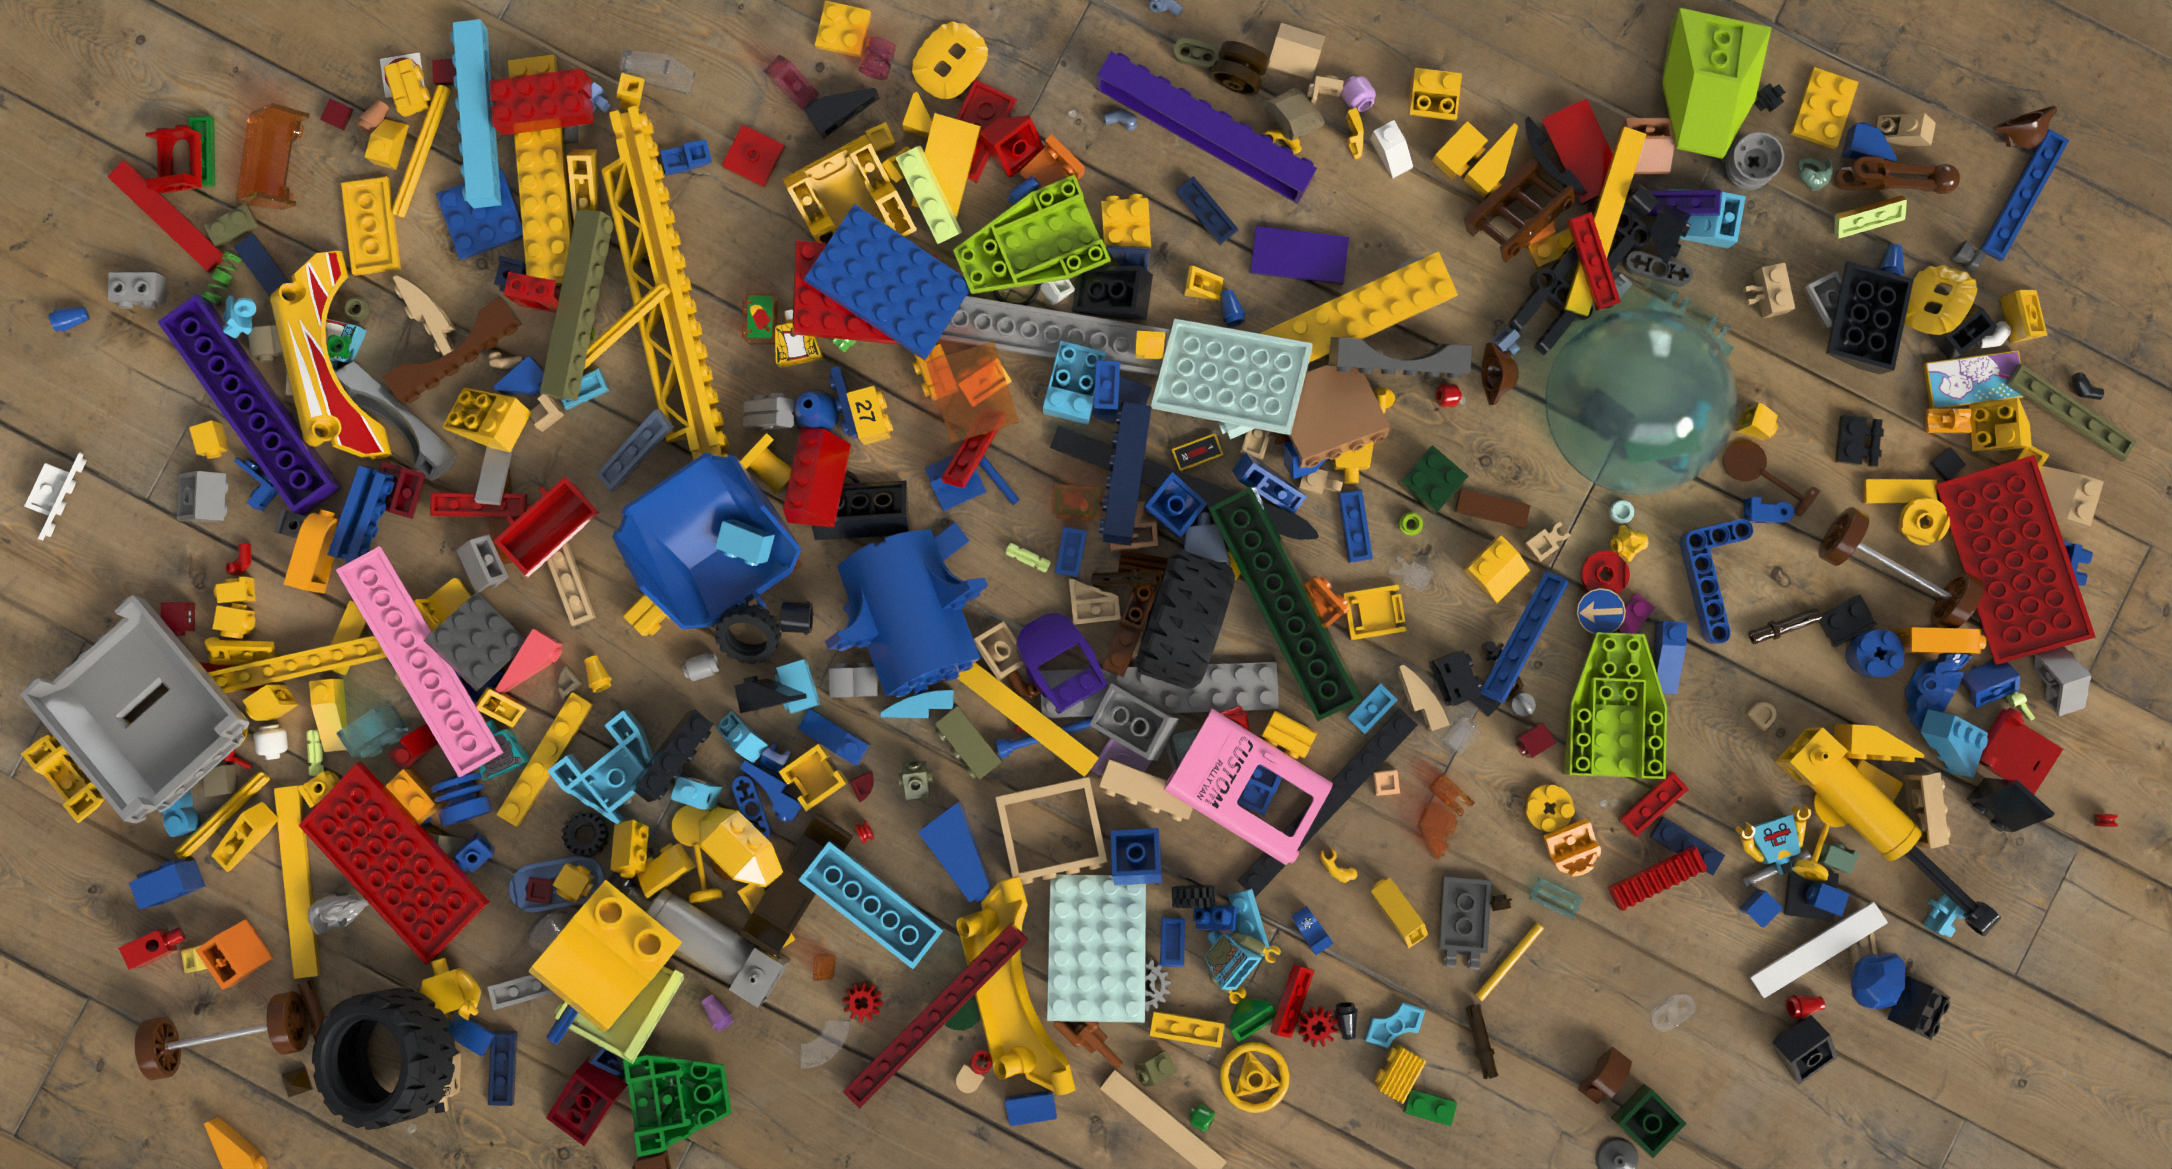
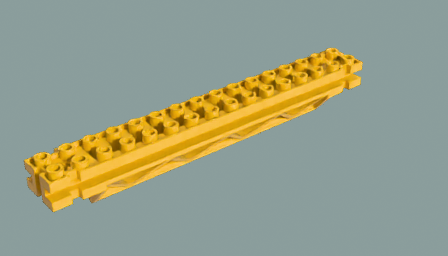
M637 106L629 107L628 112L622 114L619 110L609 112L620 158L601 169L633 305L642 299L638 281L651 291L653 289L649 283L637 275L636 270L646 252H648L655 286L658 283H665L670 289V293L651 309L648 322L646 315L638 321L658 409L663 412L671 424L669 412L687 427L675 433L672 429L665 437L666 442L688 440L693 460L704 453L728 457L726 450L730 448L727 435L723 434L721 428L724 425V419L721 411L718 412L716 407L719 399L716 389H712L710 380H713L712 370L710 366L707 367L705 362L708 353L705 344L701 343L699 335L703 334L700 322L696 321L694 313L697 312V307L688 291L692 290L689 277L685 276L683 268L686 267L684 255L680 254L678 245H681L678 232L674 231L672 225L676 221L673 210L669 209L667 201L670 200V195L661 179L665 178L662 165L658 164L656 156H659V149L657 143L653 142L651 134L654 133L652 122L650 119L648 120L645 112L641 113ZM612 175H620L617 189L615 188ZM631 186L640 223L621 208V203ZM622 216L639 229L632 255ZM662 316L672 356L653 341L652 333ZM654 347L671 360L664 388ZM678 382L688 422L670 408L668 404V399Z

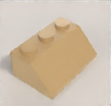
M1930 771L1902 774L1907 816L1922 830V835L1915 846L1937 848L1948 845L1950 828L1946 822L1948 808L1943 797L1945 783L1941 772Z

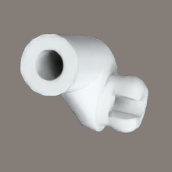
M2005 321L1998 322L1996 324L1998 327L1995 329L1994 334L1985 336L1977 342L1978 347L2001 346L2010 336L2011 326Z

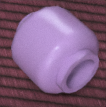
M1352 76L1344 82L1341 95L1350 110L1357 108L1359 112H1364L1374 104L1376 93L1366 77Z

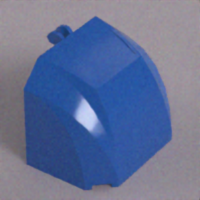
M711 453L702 454L624 506L622 510L624 516L618 531H614L612 536L639 589L681 629L712 627L718 623L721 615L727 608L730 609L735 604L741 606V603H748L754 598L758 606L763 610L767 605L760 594L792 573L802 550L782 517L735 455H728V457L713 456ZM735 519L774 534L768 562L752 566L744 563V559L740 557H728L723 554L724 551L716 549L722 521Z

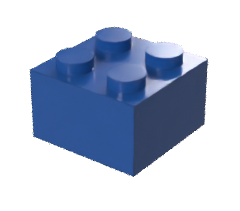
M1159 828L1111 830L1112 878L1114 885L1162 883Z
M185 858L175 862L172 860L159 865V869L153 871L147 870L136 875L138 879L129 882L139 910L163 905L206 887L196 860L186 862Z

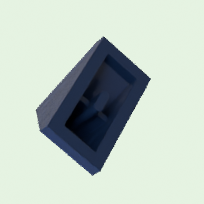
M600 1046L589 1058L590 1064L617 1077L625 1078L624 1064L621 1057Z

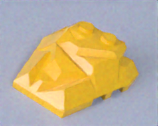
M46 735L41 737L21 753L33 770L44 775L65 801L62 805L76 822L80 823L104 801V796L54 736Z

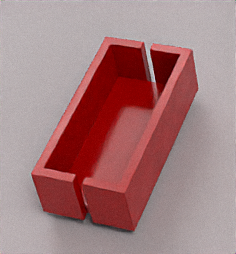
M581 68L489 81L491 102L495 104L491 106L492 124L503 135L594 123L593 103L589 100L592 99L591 78Z

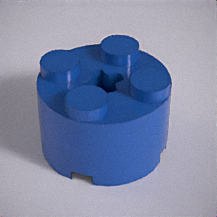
M1886 630L1865 631L1852 638L1846 649V660L1849 667L1866 678L1888 677L1896 673L1904 665V647L1894 632Z

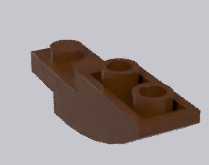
M1142 585L1140 588L1133 587L1102 666L1103 670L1124 678L1159 587L1153 585Z

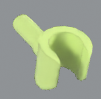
M2015 692L2006 696L2007 702L2011 707L2019 705L2030 721L2035 719L2025 703L2027 699L2024 694Z

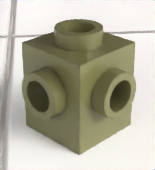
M912 760L908 763H903L902 773H898L899 786L904 787L906 800L930 797V784H933L932 769L928 770L927 761Z

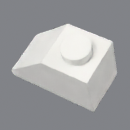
M1395 120L1373 131L1370 141L1392 179L1413 168L1406 140Z

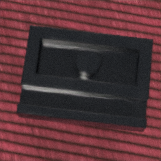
M1861 594L1821 614L1822 620L1819 622L1827 638L1832 642V647H1837L1878 625L1876 621L1874 622L1872 614Z

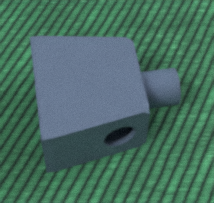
M1200 513L1197 516V526L1189 527L1186 530L1184 551L1231 566L1226 542L1217 524L1211 525L1210 513Z

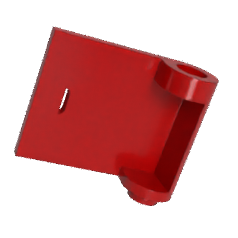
M2008 708V710L2002 709L1987 731L1988 742L1982 751L1979 764L2002 779L2018 780L2035 794L2064 749L2024 725V720L2021 718L2022 714L2013 708Z

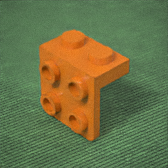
M1314 576L1305 583L1327 628L1341 615L1349 611L1346 607L1348 605L1347 601L1340 594L1335 595L1330 590L1332 586L1323 576L1320 578Z

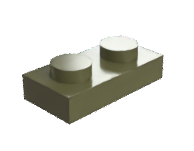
M243 204L204 225L210 239L217 248L260 226L247 204Z

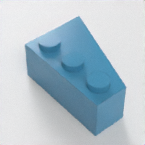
M1928 709L1921 734L1929 746L1937 750V758L1945 762V770L1947 772L1974 778L1982 751L1988 742V733L1955 715Z

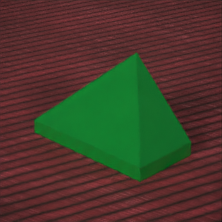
M1240 998L1239 1003L1236 1004L1229 1029L1239 1043L1272 1022L1276 1012L1268 1001Z

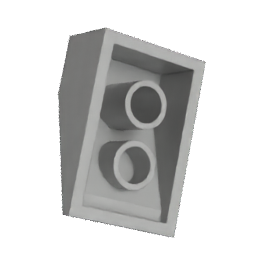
M1111 683L1090 726L1142 757L1158 761L1179 718Z

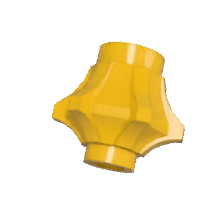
M1625 525L1619 526L1618 533L1613 535L1610 546L1614 553L1623 556L1626 562H1631L1637 553L1648 547V537L1643 531H1634Z

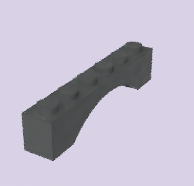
M1331 337L1329 366H1337L1336 371L1351 372V367L1359 368L1361 373H1373V369H1381V374H1395L1396 370H1403V375L1417 376L1418 371H1424L1425 376L1439 377V373L1442 372L1447 373L1449 378H1461V374H1470L1472 346L1440 344L1422 356L1397 360L1378 353L1363 339Z
M353 361L335 371L344 390L360 408L380 416L394 426L403 436L412 452L414 466L433 481L452 469L458 455L452 447L442 441L434 431L423 424L416 415H413L399 400L395 399L381 384L367 374L364 369Z

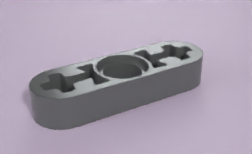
M1641 251L1631 252L1626 256L1623 263L1625 270L1630 274L1675 287L1685 286L1693 277L1692 269L1688 265L1669 260L1668 264L1662 261L1661 257ZM1636 257L1638 258V263L1645 264L1648 260L1650 262L1648 263L1647 267L1643 265H1638L1636 268H1634V263L1630 262V260H1633ZM1654 263H1660L1664 267L1662 275H1656L1652 271ZM1680 270L1683 271L1682 275L1686 276V278H1683L1681 281L1678 280L1679 276L1675 274H1671L1669 278H1667L1669 272L1678 273Z

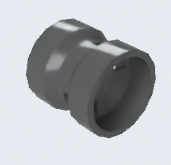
M1965 240L1956 248L1950 259L1957 264H1964V269L1972 273L1983 262L1986 253L1980 249L1975 250L1973 245Z

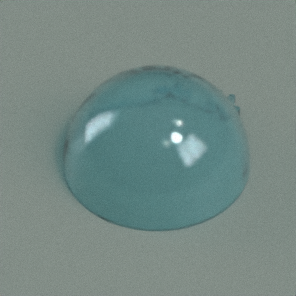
M1675 289L1670 293L1665 302L1654 296L1644 308L1613 312L1581 328L1563 346L1549 374L1545 407L1550 432L1558 449L1578 473L1596 485L1613 492L1637 496L1653 495L1676 489L1690 482L1704 472L1719 456L1731 435L1735 423L1737 386L1733 369L1728 360V356L1734 347L1723 340L1731 325L1725 323L1720 328L1718 334L1715 335L1711 331L1718 322L1719 318L1713 315L1705 327L1694 322L1683 314L1691 302L1689 298L1683 299L1677 310L1671 307L1679 293Z

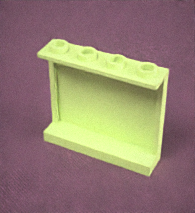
M663 966L605 1033L580 1013H578L569 1029L633 1064L684 980V974L677 970L673 972ZM564 1001L558 1004L554 1012L556 1020L559 1021L569 1004Z

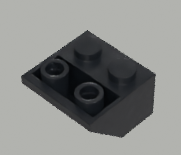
M1973 303L1964 320L1953 331L1941 335H1928L1946 358L1951 360L1965 353L1998 326L1982 307ZM1941 306L1939 309H1937L1935 312H1933V314H1938V313L1940 312L1942 306Z
M1906 976L1905 989L1902 991L1897 1005H1893L1887 1020L1928 1040H1932L1933 1036H1936L1939 1032V1022L1942 1015L1949 1009L1950 997L1928 984Z

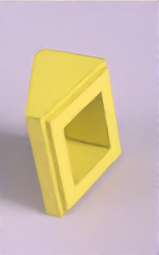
M200 946L181 950L185 973L207 969L195 951Z

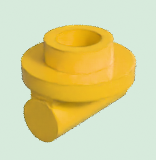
M1378 387L1373 391L1383 413H1385L1386 408L1394 404V393L1385 387Z

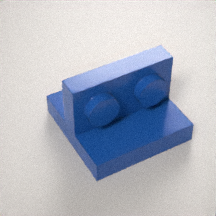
M954 455L925 467L931 486L937 495L943 511H947L987 493L977 469L973 472L965 488L943 483L941 477Z

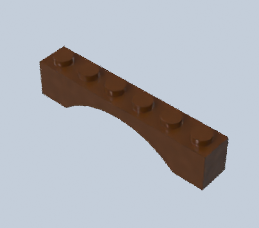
M498 297L480 310L471 333L451 353L427 363L400 364L382 378L397 400L405 404L407 402L412 403L419 399L420 394L426 389L430 390L438 386L440 380L445 376H452L457 373L459 367L464 363L476 360L479 357L478 354L483 350L495 347L498 344V340L502 337L514 334L518 330L517 327L522 323L507 301Z

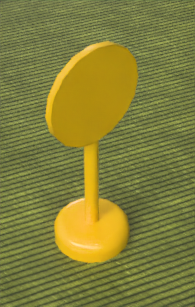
M1816 793L1813 807L1815 814L1824 825L1812 860H1798L1795 862L1793 869L1795 873L1808 880L1825 882L1828 879V870L1817 862L1829 827H1842L1848 823Z
M686 805L675 813L672 820V832L681 844L694 846L701 891L691 893L689 895V903H702L722 898V891L719 888L707 889L700 851L699 820L710 811Z

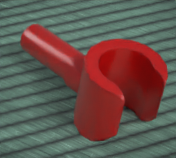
M236 749L223 759V761L237 763L248 770L253 766L234 756Z

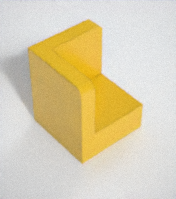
M1137 331L1135 358L1162 360L1164 357L1165 332Z

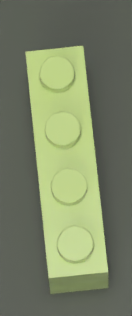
M915 147L895 157L937 244L962 233L922 147Z

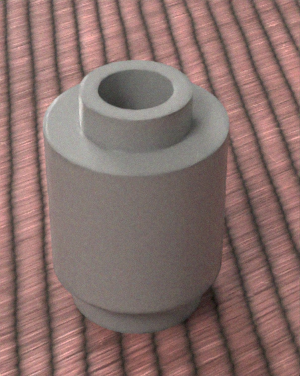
M707 652L687 658L685 660L686 664L683 665L685 677L690 678L692 681L713 676L715 672L720 671L715 653L709 654Z

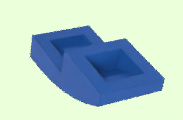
M706 139L683 143V147L660 151L665 176L689 171L712 163Z
M457 1009L449 1022V1033L453 1035L454 1040L482 1057L485 1055L496 1033L477 1023L478 1020L470 1016L468 1020L464 1019L458 1014Z

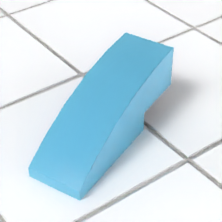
M955 690L933 691L906 698L882 711L881 717L930 718V709H954Z

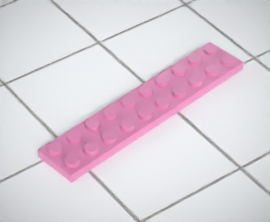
M379 546L337 569L336 571L458 777L465 776L503 754V750L456 671L424 642V639L432 631L382 547Z

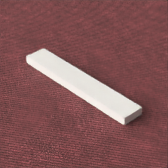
M1870 902L1752 974L1749 978L1762 998H1766L1888 922L1875 902Z

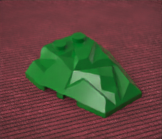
M650 1054L638 1056L633 1064L623 1059L633 1115L637 1157L663 1152L669 1149V1146L680 1140H685L694 1132L702 1128L704 1129L732 1113L724 1064Z

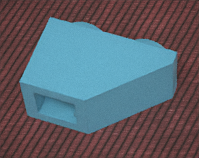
M732 710L716 727L734 751L751 763H754L769 746L752 727Z

